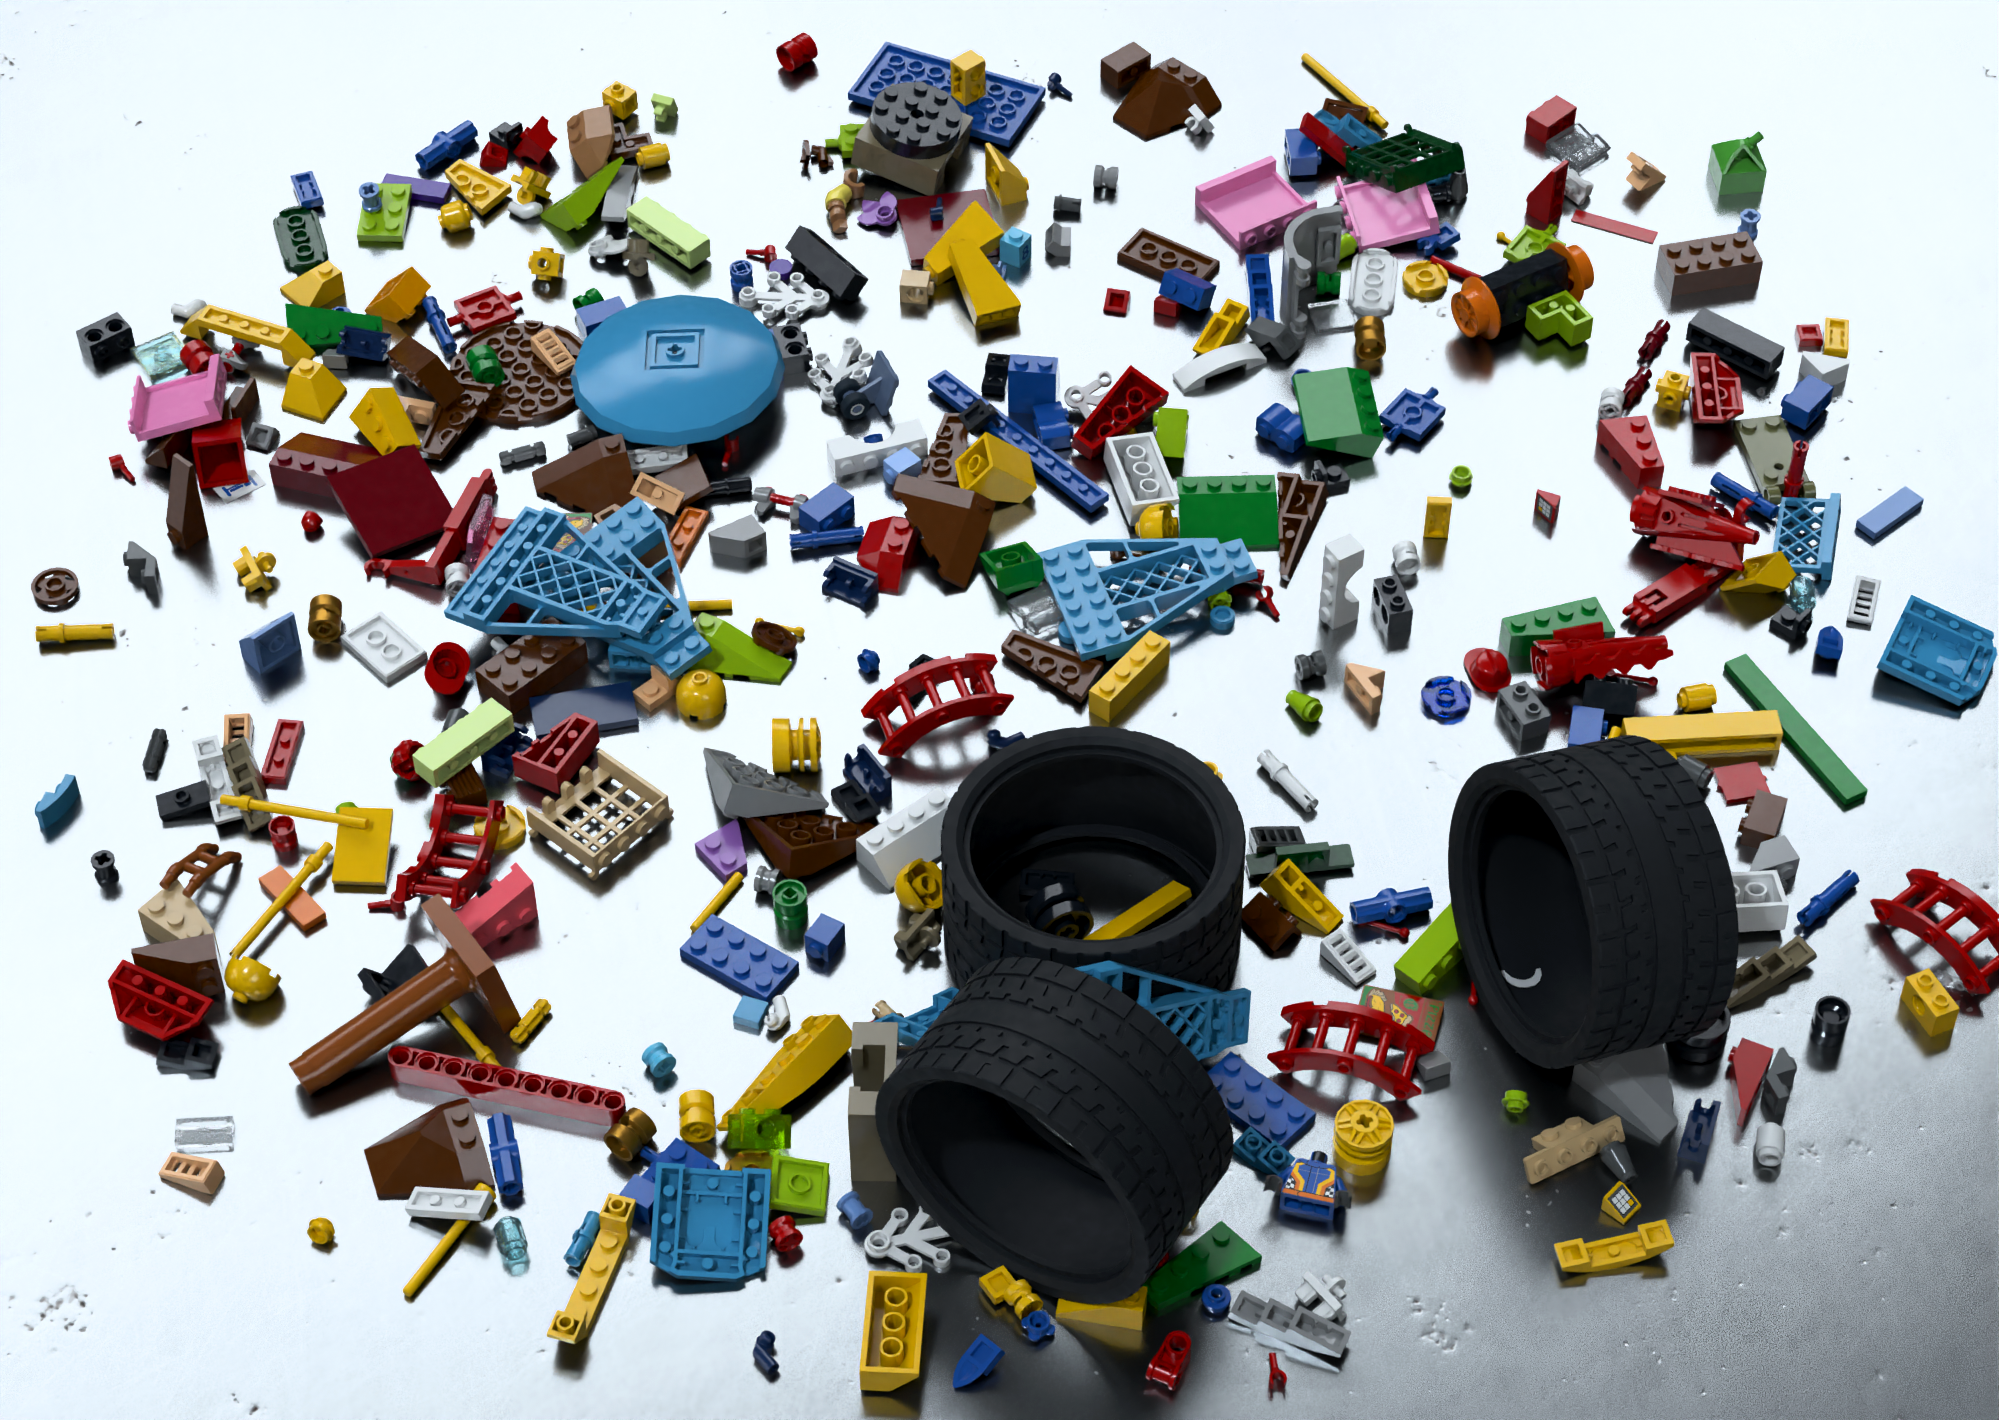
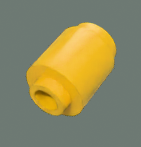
M658 142L639 147L638 153H635L638 166H642L644 170L664 165L667 161H670V152L666 143L661 144Z
M1701 683L1681 687L1676 695V700L1679 708H1682L1685 712L1710 708L1716 704L1717 693L1712 684Z

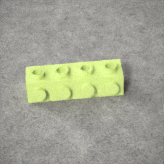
M644 197L626 209L628 227L688 268L692 269L711 256L710 239L706 234L699 232L691 224L686 223L673 212L668 211L649 197Z
M491 697L483 704L478 705L475 710L464 718L459 719L446 731L438 734L435 739L424 747L419 748L412 755L415 772L435 788L439 787L515 731L512 713Z

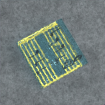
M174 331L130 348L131 355L151 382L186 368L180 360V352L184 345Z

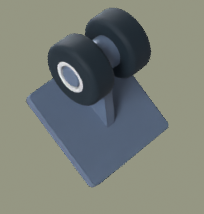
M877 350L866 385L861 388L857 380L852 378L843 379L833 388V396L847 419L856 420L862 418L869 411L871 403H875L882 416H887L893 404L896 388L899 386V377L894 372L883 351Z

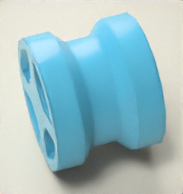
M662 1042L650 1045L641 1057L643 1063L646 1066H650V1072L658 1078L669 1074L677 1063L676 1058L668 1053V1048Z

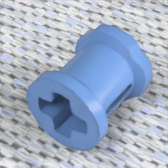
M373 182L363 183L358 191L363 199V210L369 213L380 210L382 202L378 196V185Z
M1754 209L1743 210L1740 213L1741 225L1738 227L1737 233L1747 231L1751 239L1756 238L1758 235L1757 223L1761 219L1760 213Z
M856 1191L846 1193L837 1202V1209L839 1212L845 1213L850 1220L851 1227L855 1230L866 1226L873 1218L872 1210L862 1204L860 1195Z

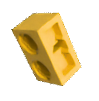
M970 49L950 60L951 96L964 106L985 96V59Z

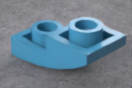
M65 774L61 784L59 783L56 786L55 793L45 792L41 801L37 802L35 816L38 818L40 828L46 829L56 822L77 799L80 791L75 775Z
M1251 1126L1233 1143V1151L1238 1156L1268 1175L1277 1176L1296 1159L1278 1142L1273 1140L1269 1143Z

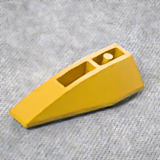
M824 1014L820 1016L811 1015L804 1019L800 1024L801 1028L782 1042L783 1047L773 1056L733 1107L722 1115V1120L716 1126L718 1131H733L763 1118L783 1107L819 1080L851 1047L852 1030L839 1014Z

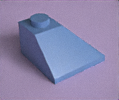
M292 611L263 625L239 640L242 658L260 674L301 649L295 614Z

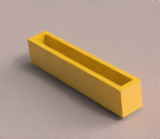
M1777 710L1623 718L1620 736L1636 735L1647 738L1651 742H1655L1663 747L1666 751H1675L1676 756H1682L1686 754L1701 755L1780 750L1783 731Z

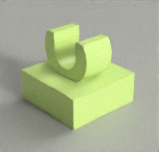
M653 93L651 103L654 108L653 114L657 115L656 121L665 122L668 115L676 117L678 107L675 99Z

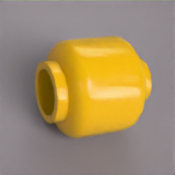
M461 200L443 205L440 209L441 215L438 216L442 229L447 228L450 233H456L469 228L471 220L474 219L468 203H463Z

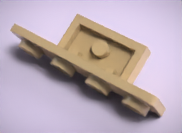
M1614 1115L1592 1125L1577 1116L1567 1119L1565 1123L1554 1128L1543 1130L1541 1134L1531 1138L1533 1148L1538 1152L1523 1159L1527 1180L1529 1183L1535 1184L1600 1153L1604 1146L1613 1141L1623 1142L1625 1136L1621 1118Z

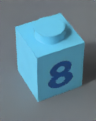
M1011 227L1000 239V261L1020 268L1032 255V234Z

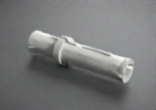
M1269 749L1264 750L1266 756L1261 752L1257 757V762L1270 773V778L1274 782L1278 781L1303 807L1305 812L1311 811L1309 805L1315 809L1319 802L1318 799L1292 775L1289 767L1285 763H1281Z

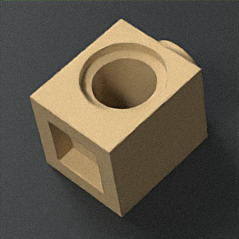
M902 270L899 284L900 302L928 304L929 295L934 294V281H930V271Z

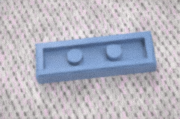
M1904 486L1856 521L1855 526L1871 538L1876 539L1922 506L1924 498Z

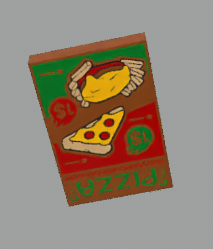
M1364 984L1359 1005L1388 1013L1393 1016V1021L1403 1026L1409 1023L1435 1042L1445 1002ZM1360 1031V1034H1362V1035L1379 1038V1037L1373 1036V1035H1371V1034L1364 1033V1032H1361V1031Z

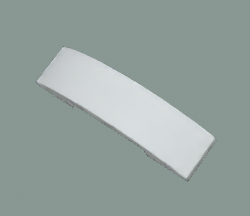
M1231 344L1209 351L1188 362L1173 374V379L1181 390L1186 393L1204 386L1206 378L1241 365L1248 370L1267 363V359L1256 344Z
M213 735L192 741L202 781L206 780L209 785L212 799L209 803L215 824L219 825L242 819L238 807L220 804L222 794L235 795L231 788L232 784L226 769L218 736Z

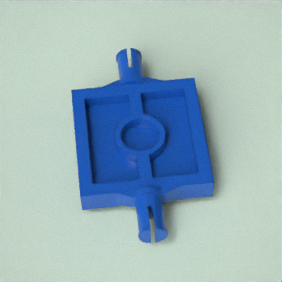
M1431 387L1425 394H1420L1405 388L1379 415L1380 422L1392 428L1386 433L1387 439L1394 441L1399 434H1405L1420 442L1446 413V407L1433 400L1439 394L1438 389Z
M677 1137L659 1154L648 1146H645L640 1152L641 1157L651 1162V1166L641 1177L655 1183L656 1162L685 1164L687 1168L721 1170L720 1165Z

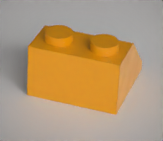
M411 266L387 281L364 311L369 315L380 316L382 319L394 323L403 318L408 320L416 312L415 306L420 305L423 299L427 297L426 292L430 289L431 285Z

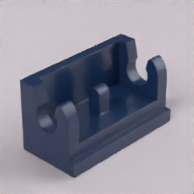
M345 325L344 329L339 333L341 342L337 346L336 353L383 362L389 357L387 352L390 350L392 334Z
M837 556L833 558V561L822 575L827 578L822 584L823 591L863 608L868 605L879 591L878 573Z
M514 722L515 731L481 755L482 769L508 779L514 771L512 755L516 752L522 753L531 747L533 739L521 734H527L529 729L524 725Z
M864 743L857 747V756L852 759L851 755L846 753L844 757L845 768L842 769V772L849 781L854 779L863 793L869 792L876 803L892 795V776Z
M1698 1098L1694 1103L1693 1110L1690 1109L1677 1156L1705 1164L1721 1102L1713 1100L1710 1108L1706 1109L1701 1106L1702 1099Z

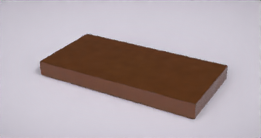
M1143 227L1117 252L1118 260L1160 278H1163L1165 271L1178 268L1207 281L1220 267L1219 260Z

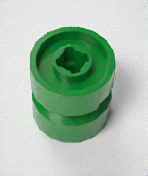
M479 345L467 353L466 363L475 382L495 384L496 387L503 382L505 372L493 347Z
M793 879L777 883L772 891L773 913L776 924L787 930H794L804 926L809 917L806 887L802 882Z

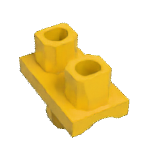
M527 166L524 167L520 177L513 174L510 179L522 185L517 192V201L522 205L533 202L536 194L547 199L551 195V192L546 190L551 178Z
M246 545L239 549L243 556L232 564L239 575L243 577L241 581L247 590L251 593L262 586L267 592L273 588L265 572L271 573L277 562L275 556L269 552H259L256 558L251 555Z

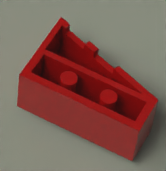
M1647 415L1599 420L1596 441L1606 447L1612 460L1616 459L1621 465V470L1637 489H1642L1644 486L1661 487L1665 465Z
M576 712L551 728L550 734L541 740L537 738L532 741L531 747L522 753L516 752L512 755L514 775L560 794L562 783L571 780L599 744L598 721Z

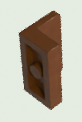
M250 377L244 388L235 387L223 406L222 420L241 418L242 424L244 423L259 399L255 378Z

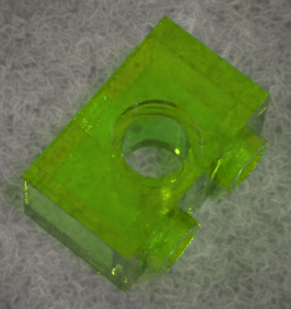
M740 1108L739 1114H728V1149H791V1115H781V1109H764V1114H756V1109ZM759 1123L762 1126V1132L760 1135L757 1131V1126Z

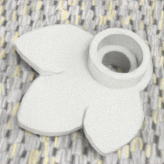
M607 235L591 241L588 244L589 248L587 251L594 258H602L607 254H618L628 249L627 239L631 238L614 240L612 235Z

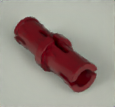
M1664 319L1658 320L1653 330L1646 334L1645 342L1638 350L1641 358L1648 352L1645 359H1651L1655 350L1662 346L1665 335L1671 329L1668 321L1661 326Z
M1645 366L1640 367L1637 373L1627 380L1623 389L1624 400L1627 399L1623 404L1624 407L1631 405L1634 398L1643 392L1644 385L1652 377L1650 369L1645 374H1642L1646 369Z

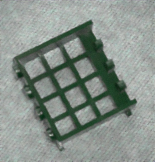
M1409 123L1404 125L1406 133L1392 136L1351 151L1349 145L1342 148L1346 155L1345 167L1349 175L1394 193L1465 169L1463 147L1460 146L1459 142L1451 143L1417 129H1412ZM1418 157H1423V158H1424V159L1419 160V161H1416V162L1411 161L1412 159H1415V158H1418ZM1401 163L1406 164L1405 166H1402L1400 168H1398L1397 166Z

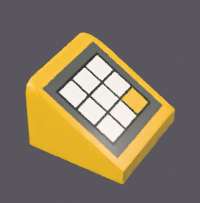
M1619 1181L1604 1196L1601 1209L1625 1225L1642 1205L1626 1185Z

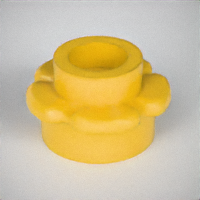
M318 1217L309 1222L307 1234L313 1242L325 1244L328 1240L333 1239L335 1229L329 1219Z

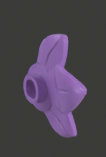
M887 191L882 195L880 202L863 200V214L859 215L857 220L863 225L879 224L881 226H888L893 224L897 219V212L895 210L897 206L896 198Z

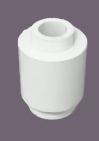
M1768 1122L1757 1128L1756 1156L1762 1165H1779L1785 1153V1130L1776 1123Z

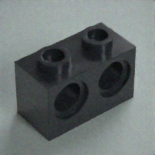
M118 312L76 331L80 349L93 364L135 344L131 326Z
M800 323L772 327L775 338L779 342L785 365L783 376L809 372V362L813 361V353L811 347L806 346L808 345L806 331L802 332Z
M1398 574L1374 579L1372 602L1386 634L1391 635L1411 631L1414 610Z

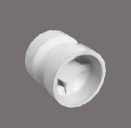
M1608 387L1601 392L1598 414L1601 418L1612 419L1621 417L1625 398L1622 390Z
M1406 540L1398 542L1393 546L1392 555L1399 574L1407 576L1419 571L1421 562L1417 555L1415 543Z
M452 563L444 571L446 592L452 597L457 595L470 578L469 568L463 563Z

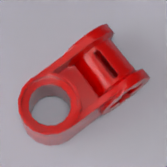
M1173 1331L1166 1336L1158 1353L1149 1364L1146 1372L1147 1380L1151 1381L1154 1379L1168 1385V1389L1171 1391L1177 1388L1183 1372L1191 1359V1338L1183 1331ZM1174 1348H1181V1349H1183V1350H1182V1351H1174V1350H1172V1349H1174Z

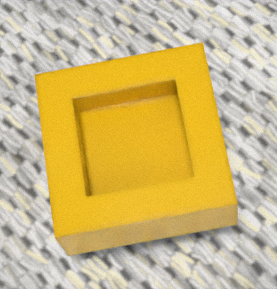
M1002 1265L980 1277L979 1285L994 1305L1005 1300L1003 1298L1005 1290L1016 1280Z

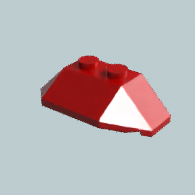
M1691 352L1689 386L1692 387L1690 401L1693 423L1720 424L1744 414L1740 377L1727 364L1722 362L1717 354Z
M891 516L869 522L856 556V560L861 567L878 573L879 590L899 593L920 535L918 527L912 529L906 517Z
M124 959L121 960L107 980L118 1021L161 1041H166L199 1025L214 1003L213 999Z

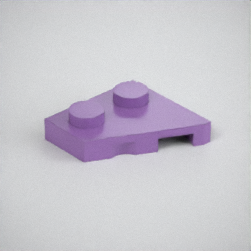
M736 819L694 843L695 851L725 882L735 872L742 873L748 869L739 823Z

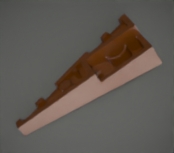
M1278 472L1280 576L1286 581H1290L1329 492L1325 482L1302 480L1300 474Z

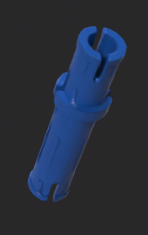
M427 296L422 301V305L427 312V320L433 326L443 352L446 354L453 353L457 350V343L446 323L445 312L440 309L434 296Z
M1716 472L1713 475L1710 485L1738 501L1748 497L1754 502V505L1748 508L1749 510H1756L1770 520L1774 519L1778 514L1779 506L1764 499L1761 493L1752 492L1721 472Z
M863 526L816 531V529H813L808 533L789 534V545L791 550L808 547L818 549V546L862 542L864 529Z
M1850 869L1846 870L1826 890L1813 896L1810 899L1811 902L1797 913L1798 921L1802 925L1805 923L1807 927L1819 916L1827 914L1834 903L1859 883L1860 880L1857 873L1854 871L1851 873Z

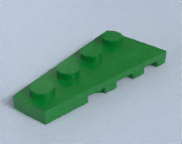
M285 303L287 327L291 328L311 348L338 346L341 342L339 333L344 329L345 325L383 332L382 317Z
M1221 1220L1147 1279L1143 1285L1147 1287V1301L1157 1310H1160L1190 1296L1191 1292L1201 1287L1205 1289L1226 1275L1231 1277L1239 1273L1243 1267L1261 1263L1262 1255Z

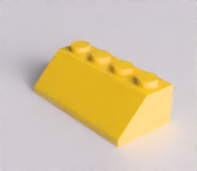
M869 1270L859 1369L860 1390L892 1391L919 1377L927 1273Z

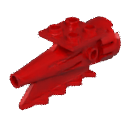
M1644 486L1642 490L1645 491L1641 495L1636 494L1629 516L1630 522L1634 523L1635 529H1631L1633 533L1638 535L1657 536L1656 543H1651L1650 548L1744 571L1745 566L1733 543L1756 545L1759 541L1760 533L1757 530L1718 515L1714 507L1724 509L1725 504L1717 503V497L1669 486L1668 491Z
M1601 621L1553 630L1552 640L1533 641L1536 646H1532L1530 649L1533 674H1539L1541 681H1536L1541 691H1548L1568 684L1570 680H1575L1577 684L1586 675L1593 674L1598 679H1603L1608 671L1612 669H1617L1625 675L1629 673L1634 665L1641 664L1647 670H1651L1658 661L1674 656L1673 650L1668 649V641L1665 635L1604 638L1603 622Z

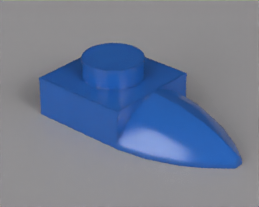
M1833 626L1822 628L1816 640L1815 653L1825 659L1835 658L1840 660L1843 652V636Z
M981 1333L959 1360L954 1371L953 1387H963L976 1380L982 1374L987 1376L1004 1356L1005 1352Z

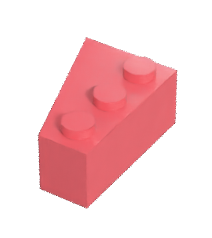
M517 862L509 867L512 871L501 881L497 879L490 883L492 888L480 898L475 895L455 912L456 916L481 948H484L499 937L507 935L517 927L529 923L538 916L534 883Z

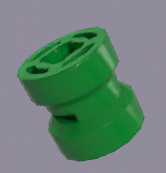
M1318 271L1316 294L1324 295L1328 292L1332 295H1340L1341 272L1327 274L1325 271Z
M591 288L586 291L585 295L573 298L572 304L576 311L578 308L603 301L604 298L596 288Z

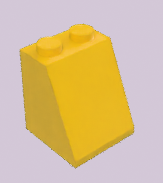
M985 432L954 461L960 488L975 491L991 500L1022 503L1037 489L1030 454L988 432Z

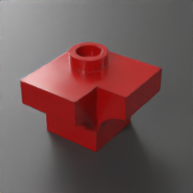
M542 115L531 129L527 126L519 136L523 140L513 153L519 158L523 156L530 157L539 164L558 140L548 129L549 120Z

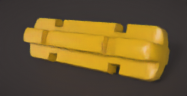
M538 999L533 1005L534 1009L531 1008L518 1023L519 1027L515 1026L510 1032V1037L515 1043H523L529 1036L528 1033L531 1034L543 1020V1015L546 1016L552 1006L548 1003V1000Z

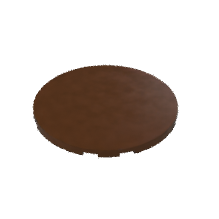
M524 320V323L514 324L504 322L488 327L466 340L460 346V351L457 355L453 357L449 370L456 379L474 381L466 363L467 353L479 345L493 347L505 372V378L496 387V393L477 416L502 424L536 423L562 414L574 406L576 402L570 378L572 369L557 376L531 350L530 338L549 328L555 333L575 360L583 341L571 331L558 325L550 326L543 324V321Z

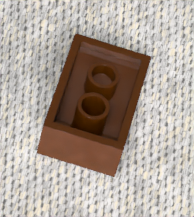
M214 933L131 948L134 964L204 996L225 992L222 966Z

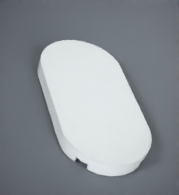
M1368 248L1363 250V253L1359 255L1357 253L1353 257L1348 303L1355 312L1364 316H1381L1393 308L1398 275V260L1395 256L1393 258L1390 256V252L1384 249Z

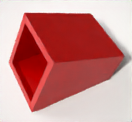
M241 418L215 421L192 428V447L200 489L249 482L246 445Z

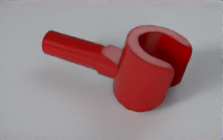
M771 244L760 250L746 249V255L764 256V260L768 263L777 259L776 248Z
M729 434L724 436L725 455L722 461L723 466L728 465L732 452L738 451L739 436H736L734 440H729Z
M121 454L108 457L112 471L120 469L130 482L135 480V477L125 466Z
M1265 585L1263 587L1267 592V596L1264 597L1259 590L1256 591V598L1264 601L1273 616L1277 618L1280 614L1271 599L1274 591L1272 587Z
M394 891L390 899L367 903L368 909L390 907L394 912H401L405 907V902L394 901Z
M1269 1353L1271 1373L1268 1386L1270 1389H1273V1379H1280L1283 1383V1388H1285L1287 1376L1284 1371L1278 1368L1276 1353Z

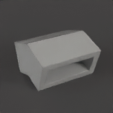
M1055 222L1045 231V250L1054 256L1070 257L1071 227H1063Z

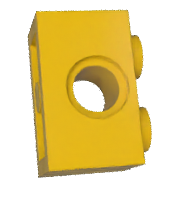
M1928 968L1907 976L1900 998L1928 1035L1932 1037L1953 1029L1960 1008L1932 971Z

